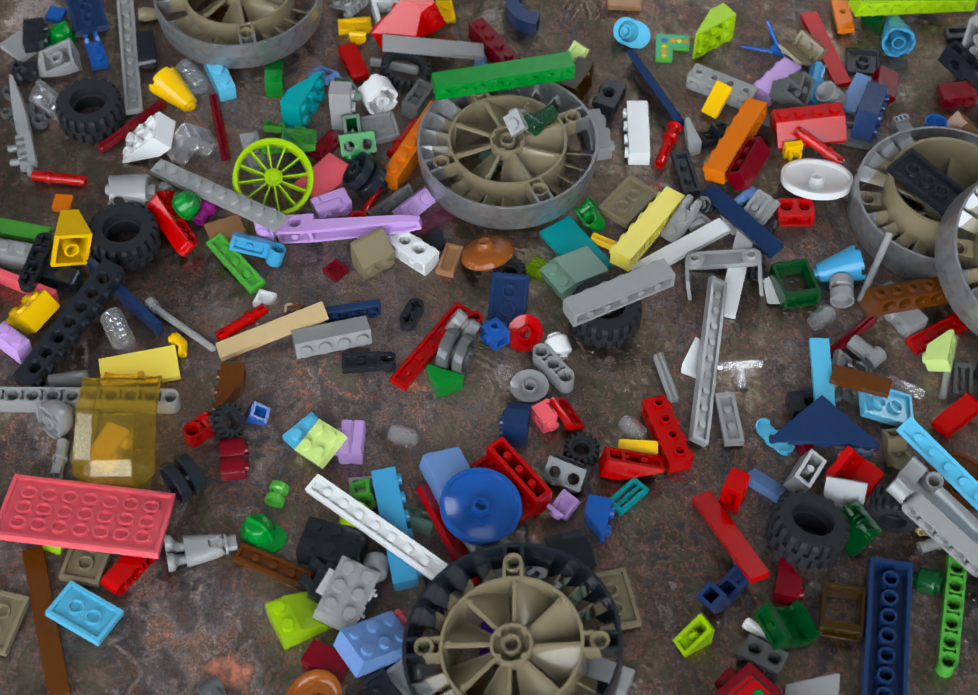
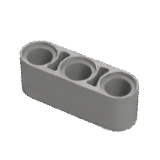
M543 343L536 344L533 347V365L546 376L559 392L570 393L574 388V372L548 345Z

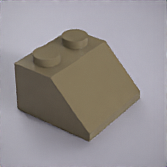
M382 226L350 243L352 266L363 280L374 277L377 273L395 264V252Z

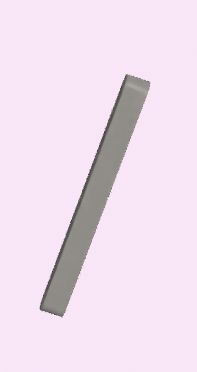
M0 387V412H35L37 406L52 399H58L65 404H69L73 408L74 413H80V410H97L100 413L175 414L181 409L179 393L171 388Z

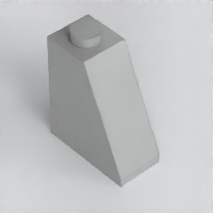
M835 673L786 684L782 693L784 695H839L840 674Z

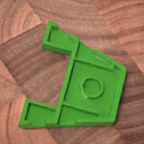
M265 119L264 132L282 133L281 139L295 144L303 152L315 151L317 130L301 126H295V128L286 127V123L279 122V125L272 124L271 120ZM266 147L261 148V154H267ZM269 147L270 154L283 152L282 148Z

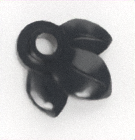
M12 61L9 63L8 70L13 75L17 85H21L24 80L38 82L37 71L39 70L37 63L31 61Z

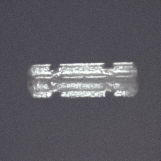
M894 375L889 377L893 379L892 388L897 387V390L914 395V398L919 400L924 397L925 389L916 388V385L905 380H898V377Z

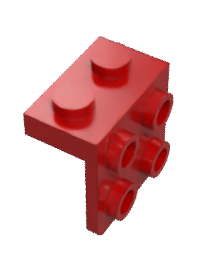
M847 445L845 449L839 452L835 463L827 468L823 478L826 480V475L867 482L866 501L884 477V472Z

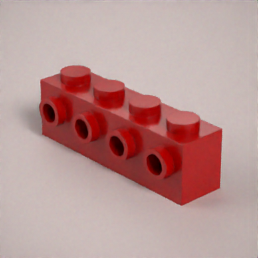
M665 394L643 399L641 412L653 440L658 441V452L660 456H663L667 473L672 474L690 469L692 460H694V454L692 449L688 448L686 444L685 433H681L679 419L673 415V407L670 400L667 401Z

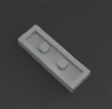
M715 393L714 400L724 447L744 445L745 440L735 393Z

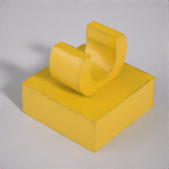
M802 140L784 142L783 158H788L789 162L794 157L801 159Z

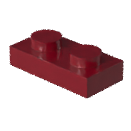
M330 129L316 143L315 151L309 152V156L320 161L329 152L333 154L340 147L338 139L340 134Z

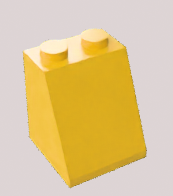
M79 209L60 210L54 236L51 267L87 265L86 260L89 259L93 234Z

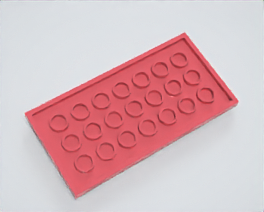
M14 474L0 509V540L158 559L175 505L176 493Z

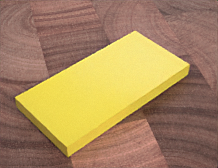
M175 345L98 359L102 388H138L181 379Z

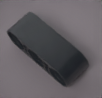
M153 29L136 31L140 70L157 68Z
M47 261L38 283L65 292L75 293L84 278L83 273L68 266L51 267V262ZM31 267L29 271H36L38 267Z

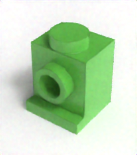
M366 478L350 483V496L357 501L365 503L369 506L370 510H373L377 506V501L370 479ZM366 488V490L358 492V490Z

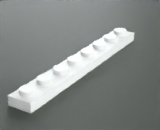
M317 474L305 488L306 492L430 580L448 566L446 562L320 474Z

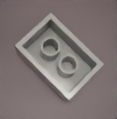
M342 555L312 618L339 631L356 624L381 573Z

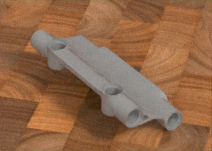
M915 456L911 457L886 488V491L902 504L903 512L970 574L978 577V519L942 487L944 480L941 474L928 471V468Z

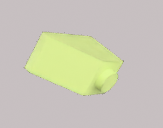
M948 330L927 344L926 352L922 354V362L926 364L928 371L951 372L957 344L954 330Z

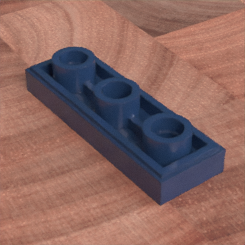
M380 299L325 307L329 317L325 323L365 315L369 318L382 315Z

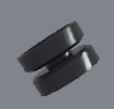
M365 151L360 152L346 167L342 182L346 187L355 190L363 198H369L383 184L387 174V167L378 160H374Z
M184 451L174 457V464L167 461L158 468L166 486L171 493H176V499L182 504L192 499V491L200 494L208 488L207 481L200 468L190 455Z

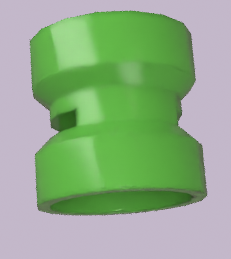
M273 480L270 483V491L266 494L264 502L271 507L282 508L285 503L284 497L288 495L290 487L282 481Z

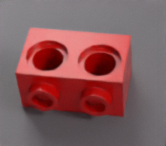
M776 198L781 203L774 212L775 220L780 223L779 227L813 226L815 218L813 199Z
M732 467L723 484L719 501L723 509L736 515L746 498L751 475L747 474L744 470Z

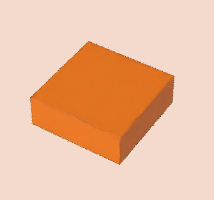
M55 194L51 207L52 211L71 210L74 196Z

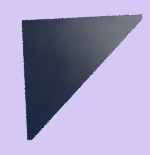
M823 395L769 439L771 444L778 442L787 443V445L816 444V446L825 447L837 445L844 446V448L848 445L851 448L872 447L873 449H878L880 445L879 442Z

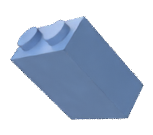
M458 446L426 453L422 456L419 468L439 505L446 483L455 474L470 469V466Z

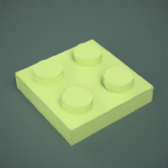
M319 419L294 450L323 469L347 440V436Z

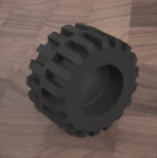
M889 484L874 489L868 513L883 531L902 534L915 531L919 527L903 512L902 504L886 491Z

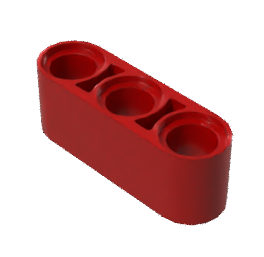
M350 42L339 45L338 52L353 82L358 83L368 80V70L356 43Z
M967 392L933 420L931 427L945 439L950 438L978 415V399L970 392Z
M123 555L104 574L101 579V585L119 597L128 590L155 559Z

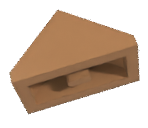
M959 111L947 120V127L956 128L971 133L978 131L969 117Z

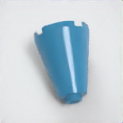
M888 15L884 20L881 40L882 49L885 54L891 57H901L905 53L907 55L915 46V34L899 15Z
M851 245L816 263L815 268L812 269L815 278L819 282H829V278L832 275L847 273L853 277L854 281L865 280L866 274L862 275V270H865L860 249L856 250L858 245Z

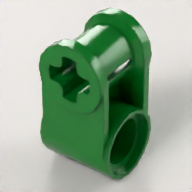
M587 196L585 198L586 201L579 207L576 206L574 210L586 227L599 232L605 227L606 221L594 200Z

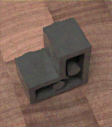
M805 71L789 74L786 78L773 81L769 96L784 108L808 106L815 79Z

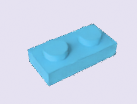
M310 412L282 435L283 440L295 449L319 418L313 412Z

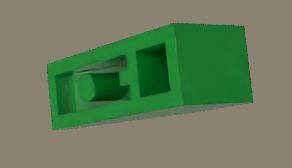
M283 58L265 64V90L267 98L284 96Z

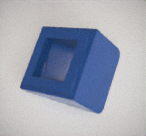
M252 401L247 407L244 421L265 426L271 408Z

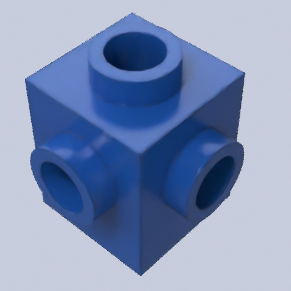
M497 317L486 321L481 326V340L485 345L488 344L494 352L510 343V331L507 325Z

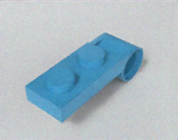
M233 231L229 244V250L265 258L266 263L272 267H280L286 253V247L281 243Z

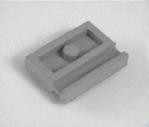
M758 189L743 209L764 226L781 203Z

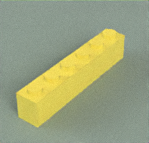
M667 186L662 192L659 191L655 200L648 204L644 213L641 212L635 223L632 222L628 231L620 236L618 243L612 245L609 254H611L610 263L629 272L659 237L678 207L682 204L685 195Z

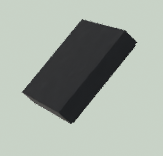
M847 47L845 49V69L848 76L854 77L856 72L871 77L881 65L880 50Z

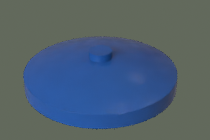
M470 468L455 474L446 483L441 494L439 508L443 523L455 537L468 544L489 546L504 541L515 531L522 514V501L515 485L503 474L488 468Z

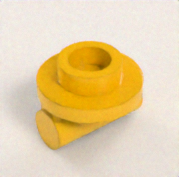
M349 30L350 42H355L356 45H362L366 42V31Z

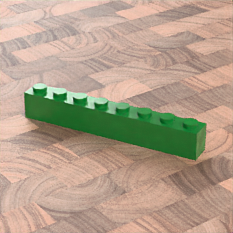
M570 51L433 72L431 73V86L435 99L443 100L574 79L575 64Z

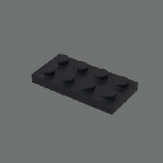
M913 148L891 163L886 170L941 216L944 215L952 201L965 190Z

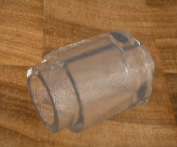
M822 305L810 314L807 319L809 326L813 330L823 329L836 319V311L830 305Z
M625 415L618 423L620 431L628 439L644 440L647 436V428L633 416Z
M397 424L391 426L388 439L394 444L412 448L413 445L416 446L418 443L419 435L416 429Z

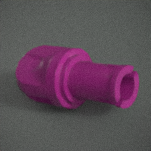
M204 199L200 202V210L193 218L194 223L202 226L209 216H213L220 207Z

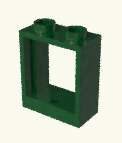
M807 258L771 264L769 278L782 310L819 303L822 292ZM801 274L807 289L786 292L780 277Z

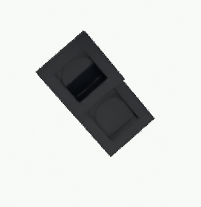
M725 121L711 123L709 129L697 131L702 141L701 146L705 148L717 144L719 139L724 136L725 130L729 125Z

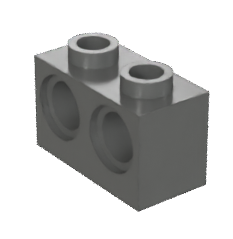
M421 78L416 81L402 101V115L410 119L418 118L433 96L431 83Z
M554 452L549 456L542 478L547 479V483L558 486L559 484L566 487L565 490L577 493L584 489L592 467ZM554 466H558L560 468V475L554 473ZM572 473L579 476L578 483L572 480Z
M749 634L738 655L736 664L745 667L751 662L768 680L776 683L786 664L789 653L784 649L773 650L772 646L763 638ZM749 650H755L758 654H752ZM773 659L777 661V664H773L769 660Z

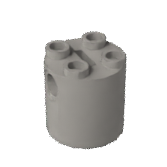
M148 174L109 175V184L105 185V194L109 195L108 205H116L118 202H133L135 205L138 203L147 208L146 204L158 191L157 186L152 183L151 177Z

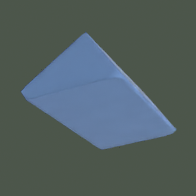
M756 468L747 473L751 475L749 487L775 503L788 491L782 484Z

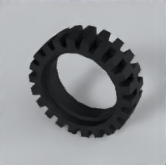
M386 52L380 65V75L390 80L397 93L399 90H401V94H405L406 91L409 93L419 78L405 80L397 77L389 68L392 61L400 59L412 61L422 71V75L419 78L427 82L429 81L432 67L428 56Z

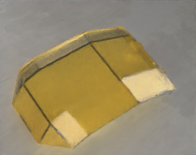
M139 371L136 374H112L111 372H105L104 377H83L76 409L73 449V475L80 482L140 489L155 474L156 413L162 376H145L144 371Z

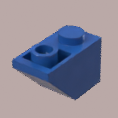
M589 494L584 522L597 540L604 544L605 537H610L612 525L609 524V519H614L616 507H612L613 499Z

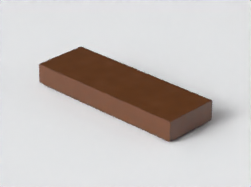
M835 364L829 383L888 399L893 379Z

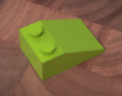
M308 591L285 595L265 604L267 616L284 650L332 628L312 618L318 603L307 598Z

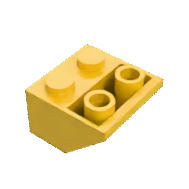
M46 290L34 291L32 294H26L20 300L22 303L10 310L8 313L9 317L5 321L27 334L36 333L60 305Z

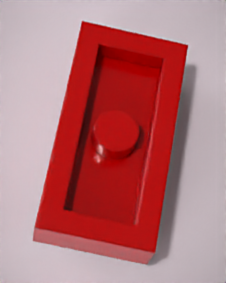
M552 397L550 399V405L555 409L567 430L581 432L584 429V423L565 398Z

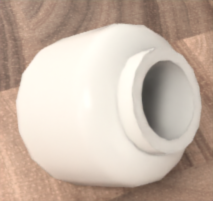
M561 332L549 334L544 342L562 361L567 359V355L572 351L567 335L561 334Z

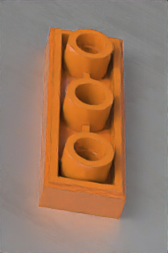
M830 0L837 34L854 33L855 27L848 0Z

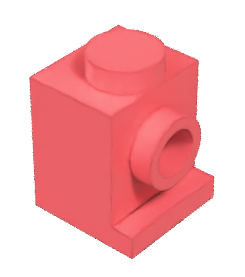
M548 398L531 406V419L543 434L549 431L552 432L559 426L557 412L554 408L549 407L550 400Z

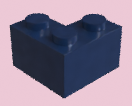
M508 402L507 408L503 409L499 423V438L503 436L512 447L526 448L531 405Z

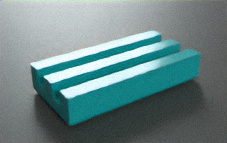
M632 478L610 497L613 499L612 507H616L615 511L618 512V515L623 516L649 492V488L637 478ZM634 484L637 485L634 489L628 492L625 495V497H623L617 504L615 503V501L619 499L626 491H628Z

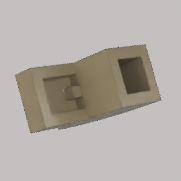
M898 428L882 430V451L888 467L893 466L894 469L901 470L912 457L908 451V443L896 432Z

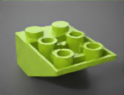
M724 2L710 9L697 30L692 55L693 59L703 56L708 51L716 49L721 44L733 39L736 13Z

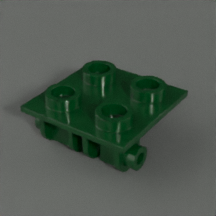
M858 500L852 505L850 503L843 506L844 512L842 513L846 515L850 525V537L844 548L852 558L883 531Z

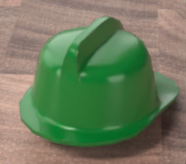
M65 20L61 23H55L49 28V45L46 48L68 38L72 42L77 38L75 31L70 28Z
M189 190L183 192L176 191L172 198V206L175 212L185 220H193L201 206L197 193Z
M264 514L247 515L246 521L240 528L243 540L268 553L279 551L286 543L285 531Z

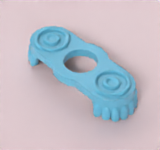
M767 418L757 420L755 424L756 432L764 439L768 446L783 456H788L793 452L794 445L778 442L771 444L768 437L777 433L778 430H775L770 425V420H767Z

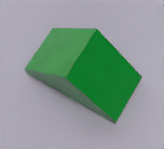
M430 364L427 365V379L437 398L464 388V375Z

